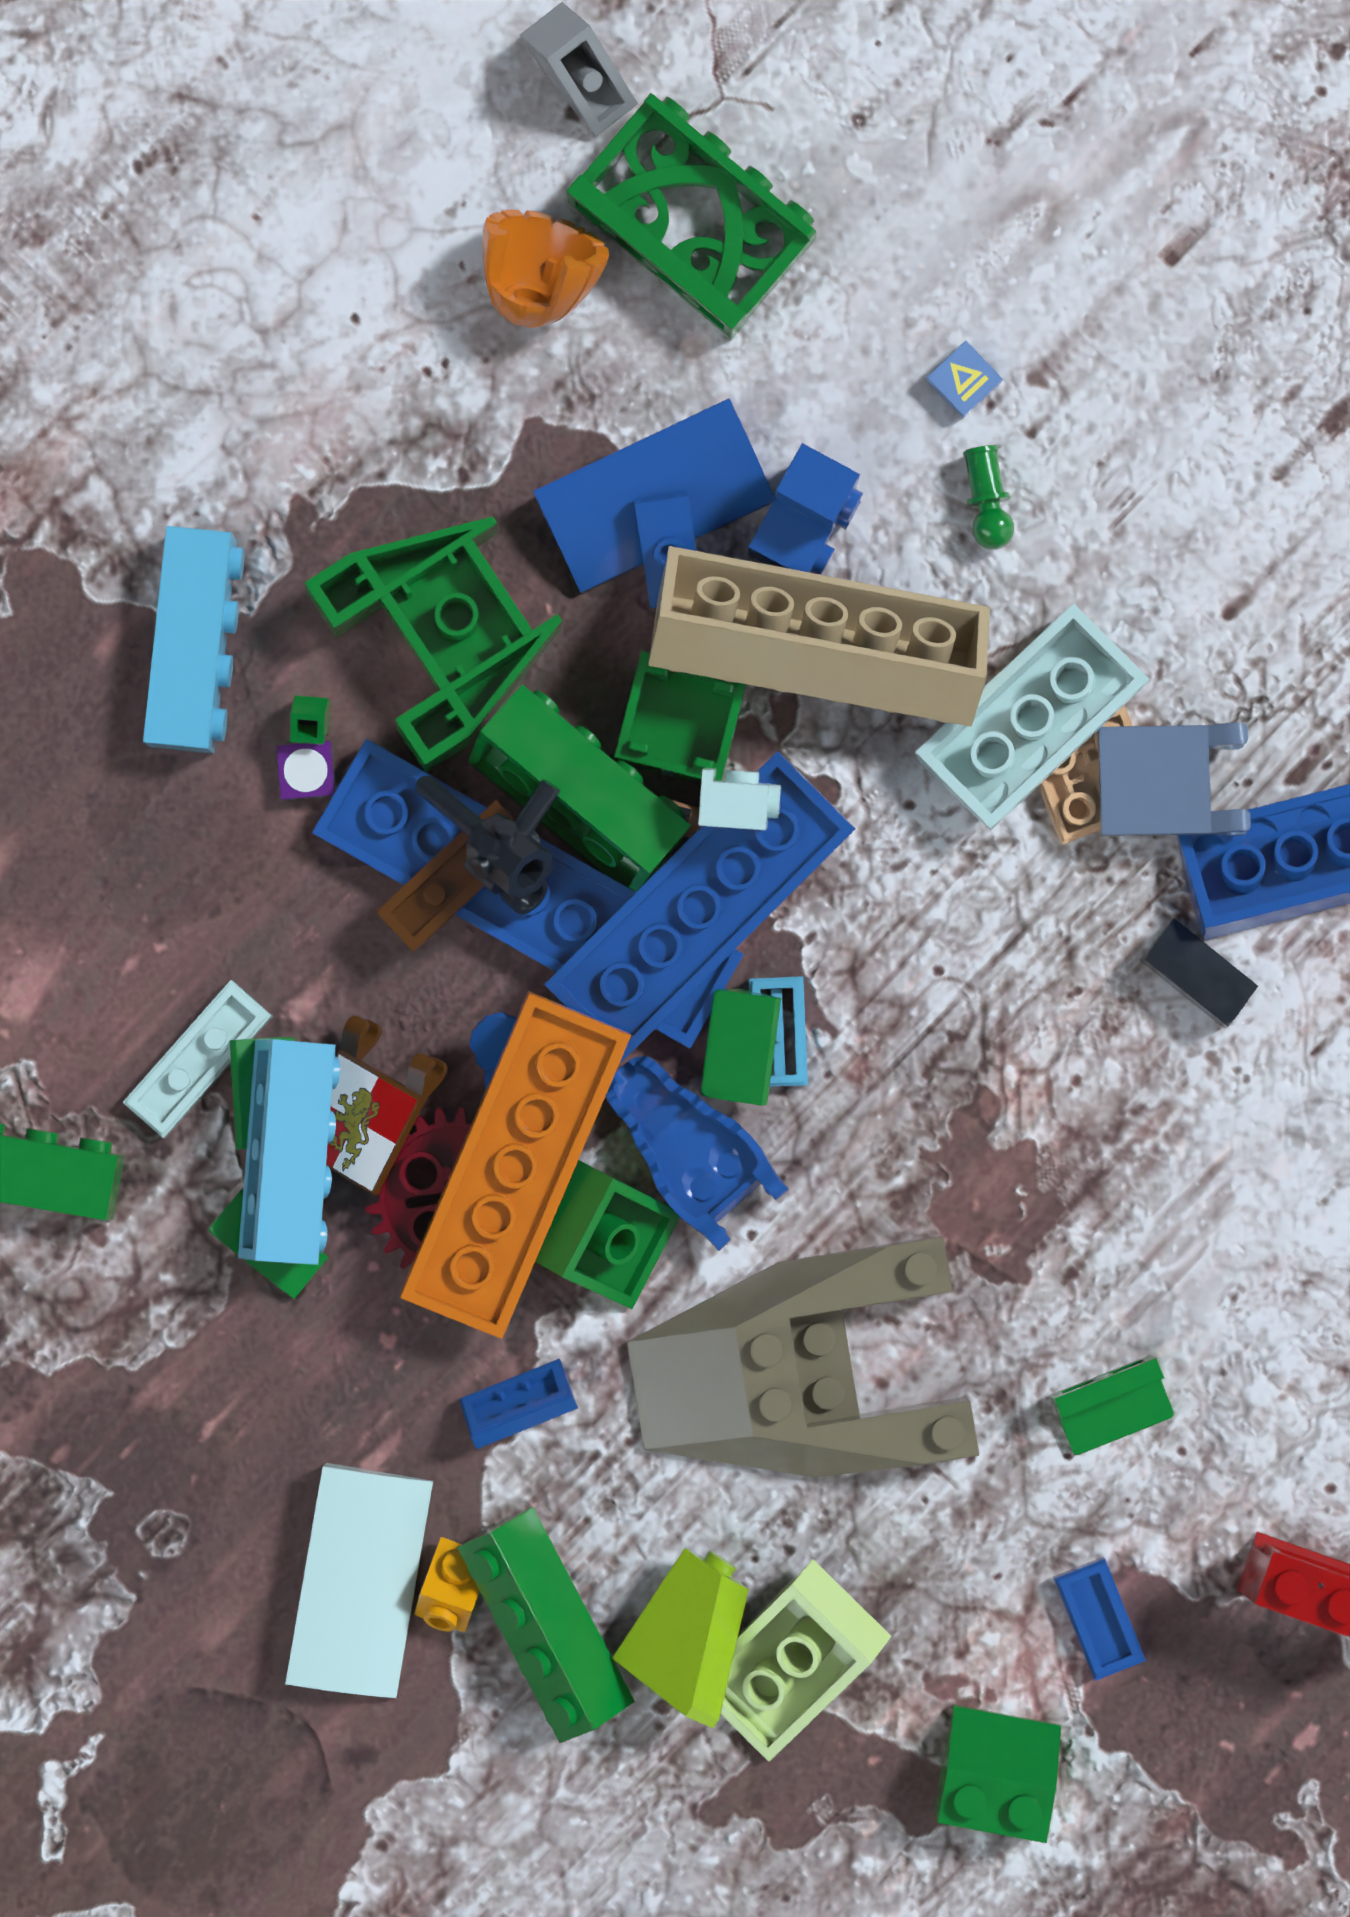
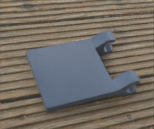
M1237 722L1213 725L1101 727L1098 730L1101 836L1244 835L1251 826L1248 810L1211 811L1209 748L1221 750H1239L1243 748L1248 740L1246 724Z

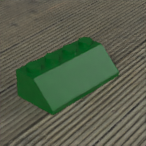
M522 684L480 731L467 763L521 808L524 807L542 779H546L557 786L561 792L540 821V824L594 869L637 892L658 871L689 830L691 825L684 820L685 814L683 810L668 797L660 796L658 798L642 785L643 779L641 775L631 765L624 761L616 763L600 749L601 744L599 740L589 730L579 725L574 728L558 714L559 709L557 705L547 695L538 690L532 693Z

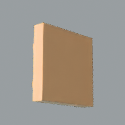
M1125 705L1102 727L1133 726ZM1098 730L1038 786L1061 845L1101 830Z

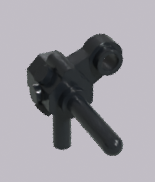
M430 776L420 777L415 784L416 792L469 836L467 841V859L464 863L465 870L493 894H500L501 900L516 913L524 915L536 909L547 893L548 884L545 879L552 871V853L541 845L540 838L534 830L561 790L548 780L542 779L514 821L498 813L488 819H481Z

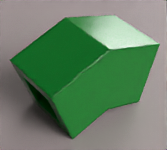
M294 696L290 713V742L324 745L326 735H329L331 700L329 698ZM303 720L318 721V725L303 724Z

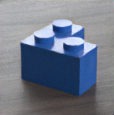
M801 443L776 489L772 505L748 547V555L767 565L822 575L835 551V548L827 545L836 526L844 530L847 529L861 503L860 500L863 492L856 489L860 474Z

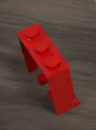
M1256 1532L1237 1590L1255 1605L1350 1638V1564Z

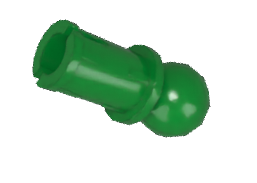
M997 445L974 447L963 452L972 497L967 499V505L969 507L979 506V513L973 522L972 534L978 544L991 550L1004 548L1014 535V522L1011 516L1001 509L1000 506L1001 502L1010 499V494L1003 491Z

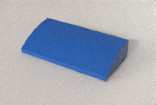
M730 398L533 491L536 502L580 594L643 565L633 499L687 491L695 540L760 510L774 501V495Z
M1350 784L1249 809L1251 826L1242 836L1176 835L1203 941L1350 904Z

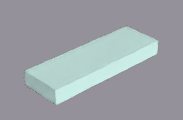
M230 980L123 1103L162 1138H166L231 1065L230 1040L254 1039L273 1016L233 980Z

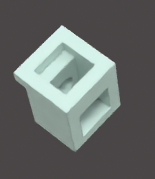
M702 769L699 826L766 830L768 818H779L781 785L759 783V772L726 770L725 780H715L716 769Z

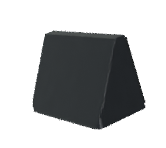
M1175 918L1170 921L1140 959L1143 964L1223 1028H1228L1258 988L1256 983Z

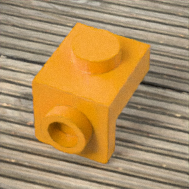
M440 1537L419 1595L415 1615L424 1618V1621L429 1626L437 1630L450 1632L455 1629L466 1632L480 1590L469 1574L467 1566L457 1548L462 1544Z

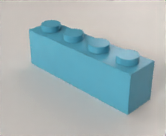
M166 526L143 743L149 747L214 754L215 742H224L227 709L219 708L221 687L230 688L233 673V656L225 655L227 633H236L239 616V603L231 601L233 580L242 579L245 558L244 548L236 547L237 539L231 532Z
M276 1039L255 1040L238 1250L239 1259L318 1265L319 1253L324 1251L327 1242V1226L325 1221L322 1220L323 1198L328 1197L332 1181L331 1170L329 1166H326L327 1146L333 1141L336 1130L335 1114L330 1111L332 1089L337 1087L340 1077V1062L335 1057V1045Z

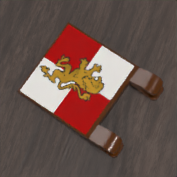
M351 1016L343 1028L340 1050L336 1056L340 1062V1077L337 1087L332 1089L330 1111L335 1114L336 1130L333 1141L327 1146L326 1166H329L330 1169L368 1192L378 1195L427 1097L444 1079L447 1073V1065L436 1057H429L426 1054L418 1053L411 1060L406 1085L362 1060L376 1045L382 1030L378 1024L369 1019Z

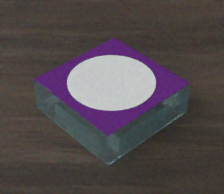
M325 741L324 745L301 743L276 746L282 801L333 797L336 792L331 741Z

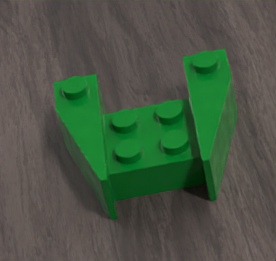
M493 516L349 553L304 582L307 595L336 638L381 609H384L438 690V692L395 719L397 731L426 773L474 741L483 727L489 722L561 631L562 619L558 614L532 630L478 549L479 546L497 535V522Z

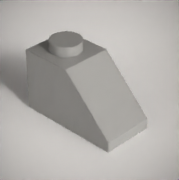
M563 2L559 3L520 34L543 73L594 136L600 135L638 105L590 25Z

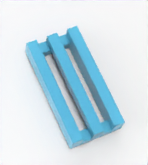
M803 976L749 979V991L760 993V989H771V996L781 998L774 1049V1076H771L769 1087L808 1085ZM782 988H792L796 1075H785Z

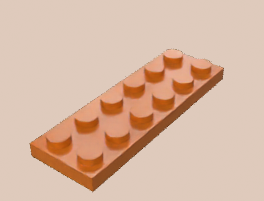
M530 991L527 992L400 1292L401 1299L500 1339L503 1338L630 1040V1033Z

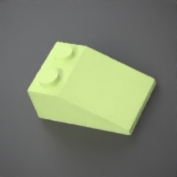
M812 1559L739 1633L720 1714L770 1762L873 1662L892 1636Z

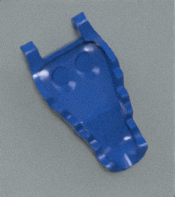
M648 1056L635 1057L627 1061L616 1071L607 1091L606 1099L629 1128L632 1139L647 1163L659 1193L683 1221L704 1236L718 1251L731 1241V1238L728 1236L726 1229L719 1226L717 1222L760 1184H762L764 1191L775 1200L779 1199L789 1190L772 1167L762 1148L738 1122L712 1108L692 1091L680 1086L652 1058Z

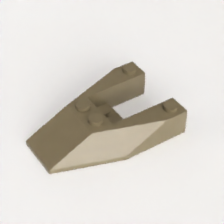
M933 1236L780 1261L627 1341L644 1450L814 1478L925 1465L980 1456L971 1401L967 1397L859 1414L843 1309L953 1292L944 1237Z

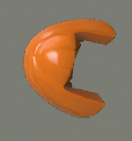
M512 209L502 210L501 213L495 212L485 220L482 246L484 275L492 305L504 318L517 326L537 328L557 322L572 312L596 285L607 265L609 257L608 247H604L605 243L592 232L585 233V228L576 227L574 223L562 218L554 221L553 215L527 210L523 215L520 210Z

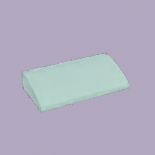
M1073 603L983 688L972 727L945 723L915 752L917 760L988 829L992 830L1149 683L1150 679Z
M331 1463L323 1465L285 1684L349 1694L397 1697L433 1481Z

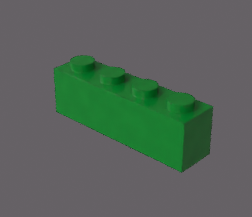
M0 1123L1 1203L105 1221L114 1219L125 1155L111 1153L112 1142L80 1137L79 1147L57 1144L59 1133L26 1128L25 1138L5 1135V1124Z
M533 1507L496 1523L457 1547L469 1574L479 1588L496 1625L501 1630L519 1665L521 1673L526 1678L545 1715L546 1721L551 1726L559 1743L597 1729L635 1703L631 1692Z

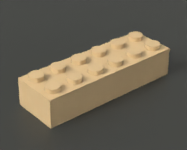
M669 546L658 593L648 666L972 727L987 678L990 607Z

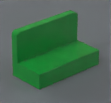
M1148 1355L1050 1394L1070 1448L1075 1455L1083 1454L1174 1416L1173 1408L1161 1381L1164 1379L1156 1357Z

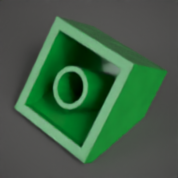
M578 1160L535 1262L567 1280L633 1309L680 1217L670 1206Z
M953 1704L934 1806V1815L937 1823L1047 1843L1057 1788L1061 1725Z

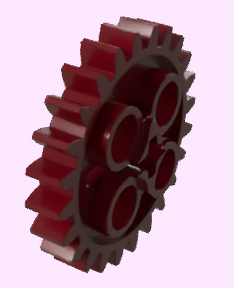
M459 1107L454 1122H448L443 1109L437 1108L435 1124L430 1126L419 1114L415 1121L417 1132L409 1133L378 1194L379 1202L365 1208L366 1213L382 1215L383 1221L371 1230L373 1235L389 1232L392 1237L383 1250L385 1254L393 1252L398 1248L405 1252L400 1263V1268L402 1269L413 1263L423 1240L416 1230L418 1218L424 1212H435L438 1205L432 1204L409 1208L405 1204L406 1199L444 1191L472 1125L467 1123L465 1108ZM419 1157L431 1160L437 1169V1178L434 1184L426 1189H419L413 1186L407 1176L410 1163Z

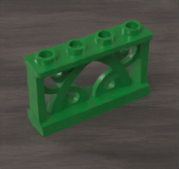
M650 93L643 101V104L582 175L580 174L566 190L567 202L732 340L771 291L815 242L816 230L811 226L814 223V219L796 202L790 200L785 205L770 192L773 185L757 169L748 166L743 170L728 156L732 151L719 137L710 131L702 135L688 124L690 115L676 101L667 96L661 101L654 94ZM662 131L668 134L675 143L674 152L663 156L657 152L654 143L651 151V160L656 169L646 172L637 157V143L645 133ZM689 151L705 165H685L688 160ZM625 154L628 166L635 176L621 182L603 194L596 187ZM685 186L716 189L724 216L725 243L709 237H694L678 243L670 250L662 243L668 229L669 210L666 199L660 190ZM738 192L755 206L743 215ZM646 194L650 195L658 211L656 220L650 224L641 223L635 217V213L639 208H649L648 203L641 197ZM762 221H768L778 226L784 236L783 248L777 255L770 258H755L742 252L743 242L749 246L759 247L770 241V239L758 237L755 232L757 224ZM696 250H709L722 255L721 263L707 255L710 265L702 271L695 269L690 259ZM740 265L754 271L765 272L738 305L728 298Z

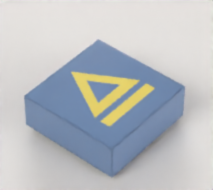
M965 341L927 376L926 381L963 419L997 388L1003 379Z

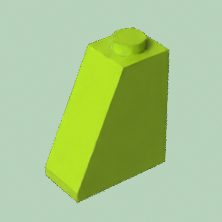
M684 1548L612 1659L685 1717L713 1729L720 1718L749 1589L732 1577L736 1567L720 1555L709 1550L705 1557H702Z

